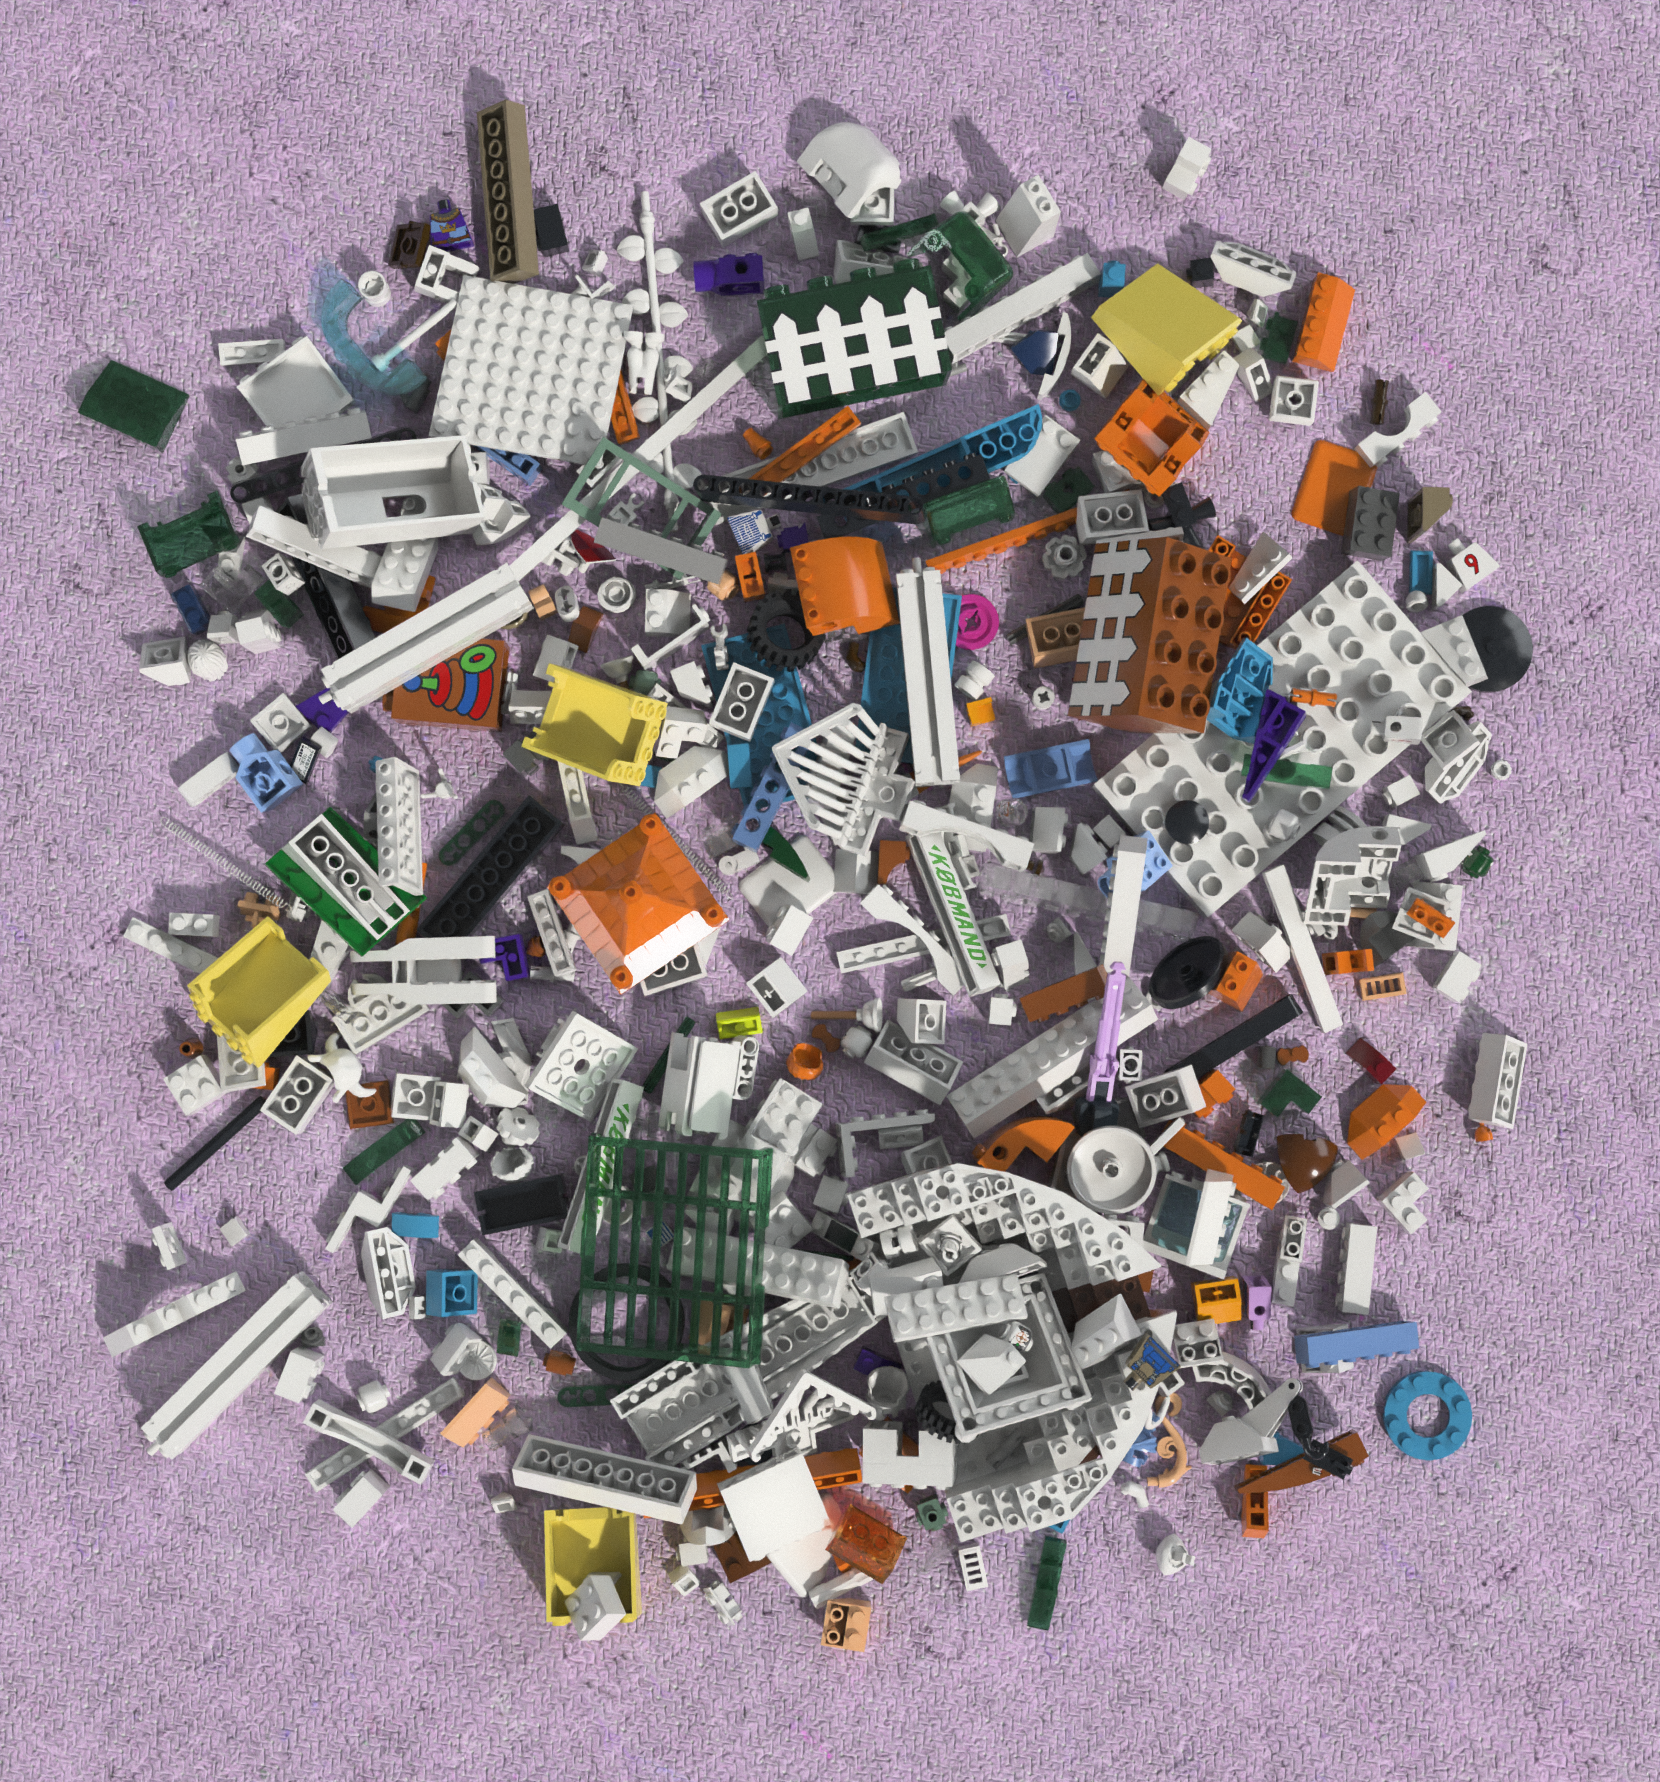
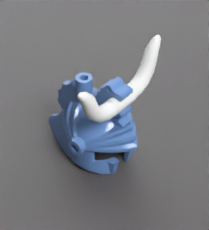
M1170 1396L1164 1399L1156 1415L1150 1409L1143 1430L1122 1461L1139 1468L1145 1464L1149 1457L1144 1452L1156 1453L1155 1447H1157V1443L1155 1441L1157 1438L1152 1433L1166 1415Z

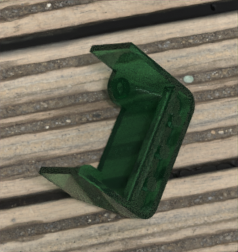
M965 211L954 213L929 230L906 253L908 257L924 254L928 249L936 252L947 246L972 279L966 284L964 290L965 296L971 304L957 317L959 321L967 316L973 317L1013 277L1011 265L972 216Z
M999 476L926 502L924 507L927 517L923 525L931 547L935 548L937 543L944 545L951 542V537L955 533L989 521H1000V524L1012 521L1015 516V510L1006 477Z

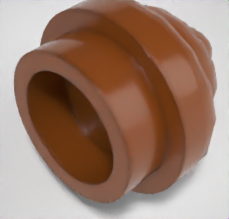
M534 936L528 941L526 951L528 955L540 958L546 954L541 936Z

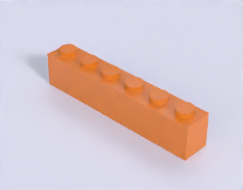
M1168 1120L1162 1132L1173 1122L1172 1120ZM1187 1124L1163 1146L1206 1172L1207 1169L1234 1175L1232 1182L1237 1183L1236 1190L1270 1210L1274 1208L1285 1189L1281 1185L1283 1182L1281 1179L1272 1174L1270 1177L1262 1174L1263 1169L1253 1163L1250 1166L1243 1163L1244 1158L1235 1152H1232L1231 1155L1223 1151L1225 1148L1223 1145L1214 1140L1212 1144L1204 1140L1205 1135L1195 1129L1193 1132L1185 1129Z

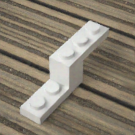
M405 1165L403 1168L399 1167L393 1176L395 1181L392 1187L388 1186L381 1197L384 1199L383 1201L364 1190L358 1191V1193L354 1192L348 1201L350 1207L347 1212L343 1211L337 1220L339 1226L336 1231L332 1230L326 1239L328 1245L325 1249L331 1253L339 1249L357 1216L377 1228L381 1227L412 1175L414 1168Z

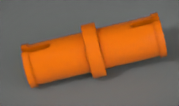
M1292 688L1290 692L1291 694L1299 695V697L1290 696V702L1307 703L1313 707L1315 705L1335 707L1336 702L1327 700H1337L1336 693L1318 692L1317 689H1311L1310 691Z

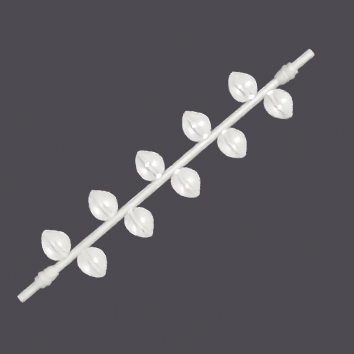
M643 191L640 193L642 213H640L639 222L644 239L636 235L626 237L618 245L617 253L632 262L639 261L646 255L649 294L643 289H635L623 298L622 303L633 305L632 314L642 315L650 310L652 333H661L660 323L669 328L677 327L688 317V313L683 306L676 302H665L659 307L656 270L663 274L673 273L683 264V259L678 252L670 248L659 249L654 255L653 232L655 218L650 211L649 192ZM642 343V351H645L646 343ZM661 343L657 346V351L659 352L656 368L658 401L653 397H643L632 406L634 417L641 422L651 423L660 416V427L679 411L674 410L668 416L667 396L664 391L665 374L677 364L681 366L680 377L685 378L693 370L690 362L681 356H669L663 362ZM697 420L687 427L680 436L689 433L697 425ZM671 443L663 449V455L659 453L647 464L660 474L664 471L666 478L685 490L692 488L695 478L702 475L696 467L690 464H679L673 469ZM666 488L663 505L665 510L668 511V520H670L680 503L677 494ZM677 522L670 532L678 531Z

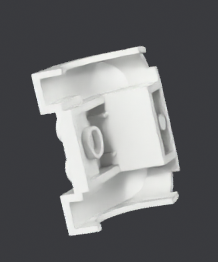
M851 122L835 123L819 132L796 161L808 175L815 177L835 199L836 206L846 217L856 220L859 217L862 204L873 192L884 187L897 189L902 180L899 179L900 163L896 157L868 128Z

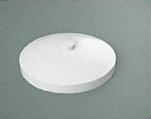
M1102 1126L1087 1132L1075 1143L1068 1158L1067 1177L1073 1193L1085 1206L1100 1213L1121 1214L1135 1209L1148 1198L1156 1181V1160L1150 1146L1140 1135L1124 1127Z

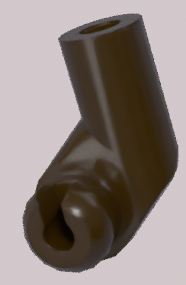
M849 641L845 661L852 671L862 673L865 671L866 664L857 656L860 644Z
M1466 705L1452 709L1460 717L1462 716L1465 721L1474 717V712L1470 706Z

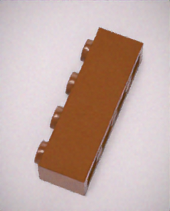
M1101 964L1019 998L1029 1022L1037 1020L1038 1023L1050 1019V1014L1056 1012L1057 1016L1068 1012V1007L1075 1005L1076 1008L1088 1004V999L1093 997L1096 1000L1104 998L1107 972L1104 965Z

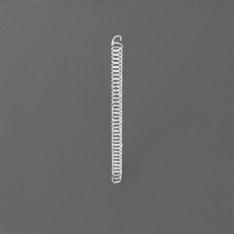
M631 790L630 792L627 793V794H628V795H627V798H630V797H631V796H629V794H630L633 790ZM640 798L638 801L635 802V803H636V807L639 806V805H637V804H638V802L641 800V798ZM711 871V872H710L709 874H707V875H706V873H705L704 877H706V876H708V875L710 876L713 871Z
M184 831L182 836L179 838L182 839V837L186 834V831ZM193 835L190 836V838L188 839V841H185V842H188V844H189V841L192 839ZM197 840L195 845L192 847L195 848V846L199 843V840ZM206 844L203 845V847L201 848V850H198V851H201V853H202V850L205 848ZM206 848L203 852L204 856H207V858L211 859V857H208V855L211 853L212 849H210L208 854L205 855V852L208 850ZM219 853L216 854V856L214 857V859H211V860H214V862H215V859L218 857ZM220 856L216 862L217 865H220V867L224 868V866H221V864L224 862L225 858H223L221 863L218 864V861L222 858V856ZM229 863V865H228L227 868H226V869H227V872L230 871V874H233V876H236V877H237L238 874L241 872V869L238 871L237 875H234V873L237 871L238 867H236V869L234 870V872L231 873V870L235 867V865H233V866L231 867V869L228 871V868H229V867L231 866V864H232V863ZM243 872L239 877L240 881L243 880V883H246V885L250 886L251 883L254 881V878L251 880L250 884H247V882L251 879V876L247 879L246 882H244V879L248 876V874H246L244 878L241 880V877L245 873ZM256 881V882L254 883V885L252 886V887H253V890H256V892H259V894H264V893L266 892L267 888H265V890L263 891V893H260V891L264 888V885L260 888L259 891H257V888L254 889V886H255V885L257 884V882H258V881ZM269 890V891L267 892V894L265 895V896H266V899H269V901H272V903L274 904L273 900H270V898L273 896L274 892H272L271 895H270V897L267 898V895H268V894L270 893V891H271V890ZM278 897L277 901L275 902L276 906L279 905V908H282L280 907V904L284 901V899H282L281 902L277 905V902L281 898Z

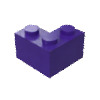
M522 934L496 938V958H479L480 964L502 961L506 981L530 977Z

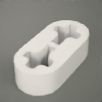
M560 587L555 592L557 611L564 622L574 621L580 613L577 596L572 587Z

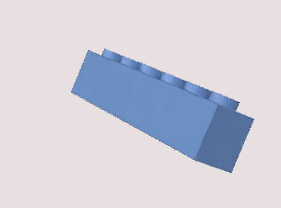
M1396 1321L1294 1336L1296 1362L1306 1364V1368L1320 1367L1319 1363L1336 1365L1338 1360L1356 1362L1358 1357H1361L1362 1360L1375 1359L1374 1355L1378 1354L1379 1357L1393 1356L1392 1352L1410 1354L1412 1349H1419L1417 1322Z

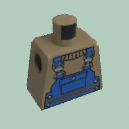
M1146 1332L1125 1362L1132 1372L1123 1382L1132 1391L1142 1381L1151 1389L1177 1371L1181 1366Z

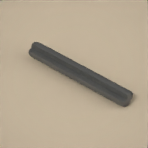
M1076 594L1039 616L1074 610L1083 605V598L1080 594ZM1026 623L1006 635L1011 645L1028 636Z

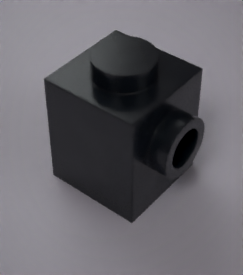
M1211 258L1190 260V267L1186 268L1187 281H1191V286L1201 288L1214 285V271Z

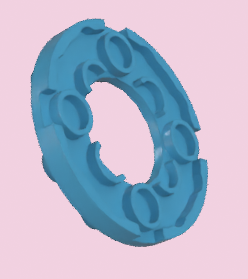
M1432 1371L1410 1373L1399 1379L1389 1390L1385 1398L1383 1424L1387 1435L1397 1448L1413 1458L1438 1460L1447 1457L1462 1446L1470 1432L1472 1425L1470 1401L1462 1387L1444 1374ZM1423 1394H1433L1440 1397L1446 1403L1449 1410L1446 1428L1440 1434L1433 1437H1422L1415 1434L1407 1422V1410L1410 1403L1416 1397Z

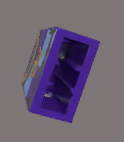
M447 199L438 201L439 212L430 215L431 246L446 252L474 247L473 239L460 208L452 209L450 200Z

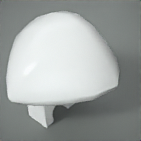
M1175 1533L1166 1536L1157 1547L1156 1562L1163 1575L1174 1574L1187 1564H1194L1195 1556L1188 1555L1183 1541Z

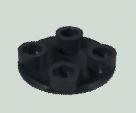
M1179 801L1166 814L1165 829L1179 843H1195L1201 840L1208 831V814L1204 807L1195 801Z

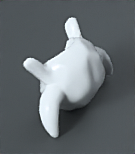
M340 1032L333 1033L326 1040V1054L308 1055L307 1059L310 1062H320L321 1065H325L331 1072L337 1090L332 1098L333 1102L337 1103L347 1090L360 1098L375 1094L377 1091L375 1088H364L359 1083L363 1067L357 1056L345 1048L338 1049L336 1042L342 1036Z

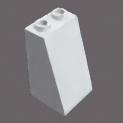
M1038 174L1019 185L995 222L996 224L998 223L1000 231L1016 258L1054 237L1061 211Z

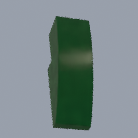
M770 826L762 841L763 845L773 850L770 858L804 881L809 882L808 872L796 851L780 833Z

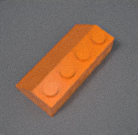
M1318 272L1313 279L1292 362L1334 372L1355 289L1340 278Z

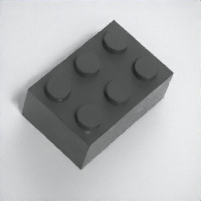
M1357 486L1349 491L1341 554L1378 561L1386 560L1392 556L1400 493L1364 486Z

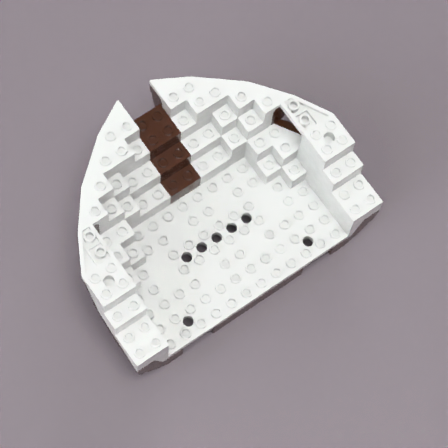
M962 1163L931 1167L847 1193L861 1238L868 1237L880 1244L876 1253L877 1256L884 1254L880 1241V1232L891 1228L896 1231L898 1226L912 1224L916 1237L921 1234L925 1236L953 1214L979 1244L1002 1245L1012 1243L1047 1262L1048 1267L1031 1273L1032 1275L1045 1274L1071 1344L1076 1323L1118 1294H1121L1142 1336L1147 1332L1170 1355L1177 1311L1174 1309H1149L1138 1278L1139 1274L1162 1267L1161 1264L1123 1229L1066 1193L1009 1172ZM895 1238L896 1245L900 1246L898 1238ZM971 1259L948 1277L943 1274V1286L958 1284ZM1142 1336L1101 1363L1081 1369L1092 1399L1084 1403L1080 1409L1069 1410L1063 1408L980 1433L974 1441L967 1444L961 1441L958 1444V1478L953 1487H949L948 1490L944 1491L960 1542L1003 1528L1006 1534L1028 1527L1029 1532H1033L1072 1519L1106 1484L1143 1430L1160 1386L1159 1383L1150 1389L1142 1381L1132 1391L1123 1382L1132 1372L1125 1362ZM909 1340L896 1342L917 1403L926 1384L929 1385L932 1381L937 1383V1380H940L939 1373L928 1345L913 1351ZM933 1403L934 1408L940 1414L955 1421L949 1403ZM1017 1427L1026 1438L1013 1451L1014 1454L1012 1456L1009 1455L998 1469L995 1470L986 1459L999 1447L998 1443L1000 1441L1003 1442Z

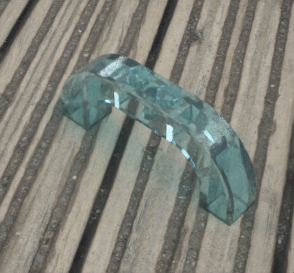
M340 279L327 294L321 312L323 333L327 342L335 351L334 356L342 364L345 363L347 365V372L354 379H358L365 386L382 394L402 395L419 387L427 379V376L415 362L405 358L395 369L389 372H379L351 338L347 328L348 317L363 298L351 283Z

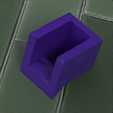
M804 522L800 528L798 526L783 528L781 535H777L779 548L783 547L785 553H790V547L808 543L806 523Z

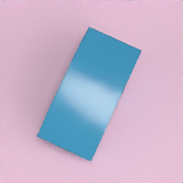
M402 1212L392 1213V1232L397 1236L437 1238L439 1234V1216L418 1213L416 1215Z

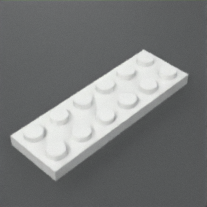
M1017 1273L884 1297L894 1343L1027 1319L1028 1316Z

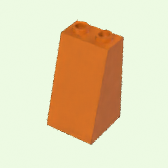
M1238 951L1229 952L1226 971L1208 994L1243 1012L1263 973L1256 961Z

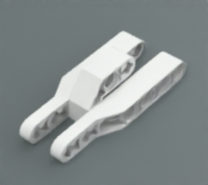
M495 936L409 938L389 950H369L363 957L355 951H350V962L392 961L393 983L351 984V995L389 994L409 1005L497 1002L496 980L461 981V959L496 958Z

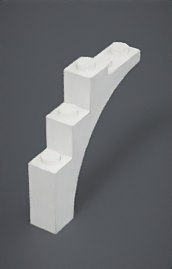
M237 1271L116 1330L103 1337V1340L111 1356L114 1357L246 1290Z

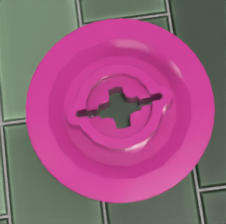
M976 594L962 595L956 647L964 650L983 648L996 636L999 627L998 613L994 605L986 598ZM978 612L974 621L977 625L975 627L971 626L964 632L967 628L965 619H971Z

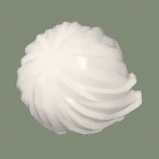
M208 639L197 640L189 647L186 653L188 655V664L193 674L202 677L204 680L207 679L209 682L216 679L220 680L221 676H224V672L228 669L227 656L216 643Z
M509 1146L508 1148H503L501 1152L496 1151L490 1163L493 1176L496 1175L504 1182L513 1184L524 1181L528 1177L534 1161L532 1154L526 1148L520 1146L516 1149L513 1146Z

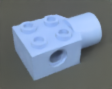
M255 733L245 736L229 750L240 765L235 778L261 813L273 810L303 785L278 749L267 751Z
M1149 830L1133 836L1148 838L1141 891H1145L1173 866ZM1113 854L1106 859L1108 870L1098 878L1099 889L1107 898L1109 892L1113 893V890H1109L1110 877H1115V874H1111L1112 861H1117Z

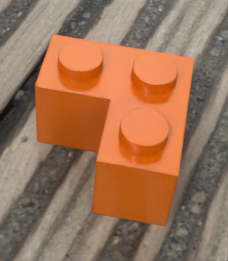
M1212 1069L1198 1080L1206 1107L1193 1112V1114L1197 1118L1202 1116L1206 1118L1213 1112V1106L1216 1103L1225 1104L1234 1096L1232 1092L1235 1088L1219 1070Z

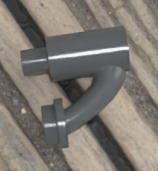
M401 370L400 373H397V376L400 378L399 391L401 400L407 409L417 414L430 393L428 388L432 382L424 378L421 384H416L411 395H409L407 382L411 384L413 376Z

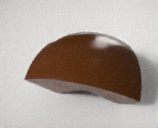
M1303 1134L1278 1135L1277 1149L1279 1160L1291 1187L1297 1193H1302L1322 1181L1335 1162L1338 1146L1320 1137L1310 1140L1304 1139Z

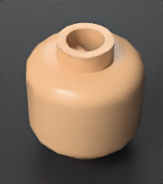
M725 569L720 585L708 581L707 589L722 601L730 600L739 591V581L736 576Z

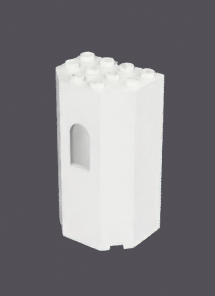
M465 435L310 448L301 466V476L306 477L304 479V487H302V499L313 540H319L318 546L320 549L474 534L486 516V508L481 502L480 485L473 480V476L476 475V468L474 463L471 462L470 444L466 442ZM417 496L425 503V511L422 514L387 517L382 499Z

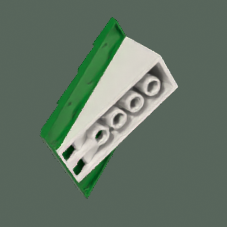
M331 807L319 815L264 864L361 957L427 899L424 894L414 896L394 885L379 886L378 851L369 842L364 840Z

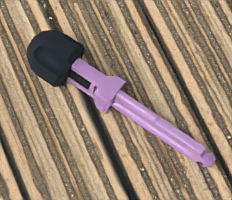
M1114 961L1110 965L1113 971L1107 973L1094 1054L1090 1053L1087 1092L1084 1097H1079L1075 1104L1074 1124L1078 1135L1081 1137L1098 1127L1117 1126L1120 1107L1112 1099V1093L1119 1064L1115 1057L1126 974L1121 973V970H1126L1122 962Z

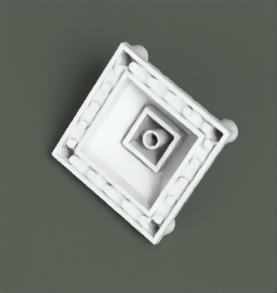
M1044 1273L1019 1279L1028 1316L1027 1319L1017 1320V1322L1031 1329L1033 1345L1028 1352L1024 1351L1021 1354L1026 1360L1021 1368L988 1397L957 1363V1360L983 1334L998 1338L999 1331L1005 1323L926 1337L956 1422L955 1435L962 1442H971L976 1438L977 1434L1063 1408L1078 1410L1084 1403L1092 1399L1080 1365L1071 1349L1072 1344Z

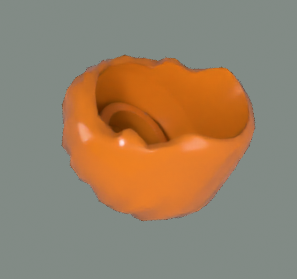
M797 1043L786 1059L788 1071L795 1078L814 1080L820 1076L823 1070L822 1051L810 1044Z

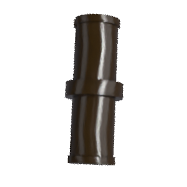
M1383 379L1375 380L1374 396L1370 403L1372 405L1370 424H1384L1385 406L1388 405V400H1386L1388 380H1385V382Z

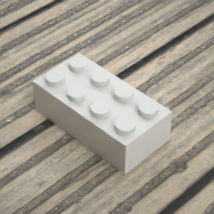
M438 537L388 542L371 585L372 603L415 612L438 551Z

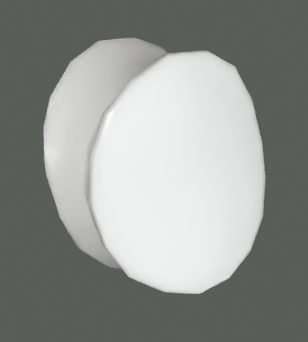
M612 577L603 582L599 587L597 593L598 601L609 612H624L634 603L636 590L629 580L621 577Z

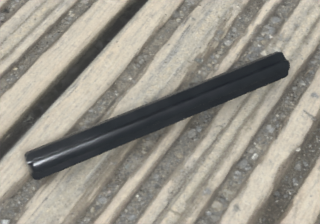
M258 1096L164 1181L166 1187L171 1191L176 1189L261 1112L260 1109L266 1102V1099Z

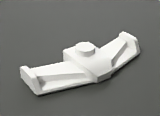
M955 803L940 806L939 808L946 810L948 814L954 815L953 807ZM940 832L946 849L950 854L954 869L958 874L963 891L977 887L976 884H973L962 857L970 855L965 835L956 836L954 832Z
M514 1019L492 1021L491 1023L504 1053L497 1055L528 1092L529 1089L525 1084L530 1077L531 1056L527 1051ZM528 1095L519 1105L528 1104Z

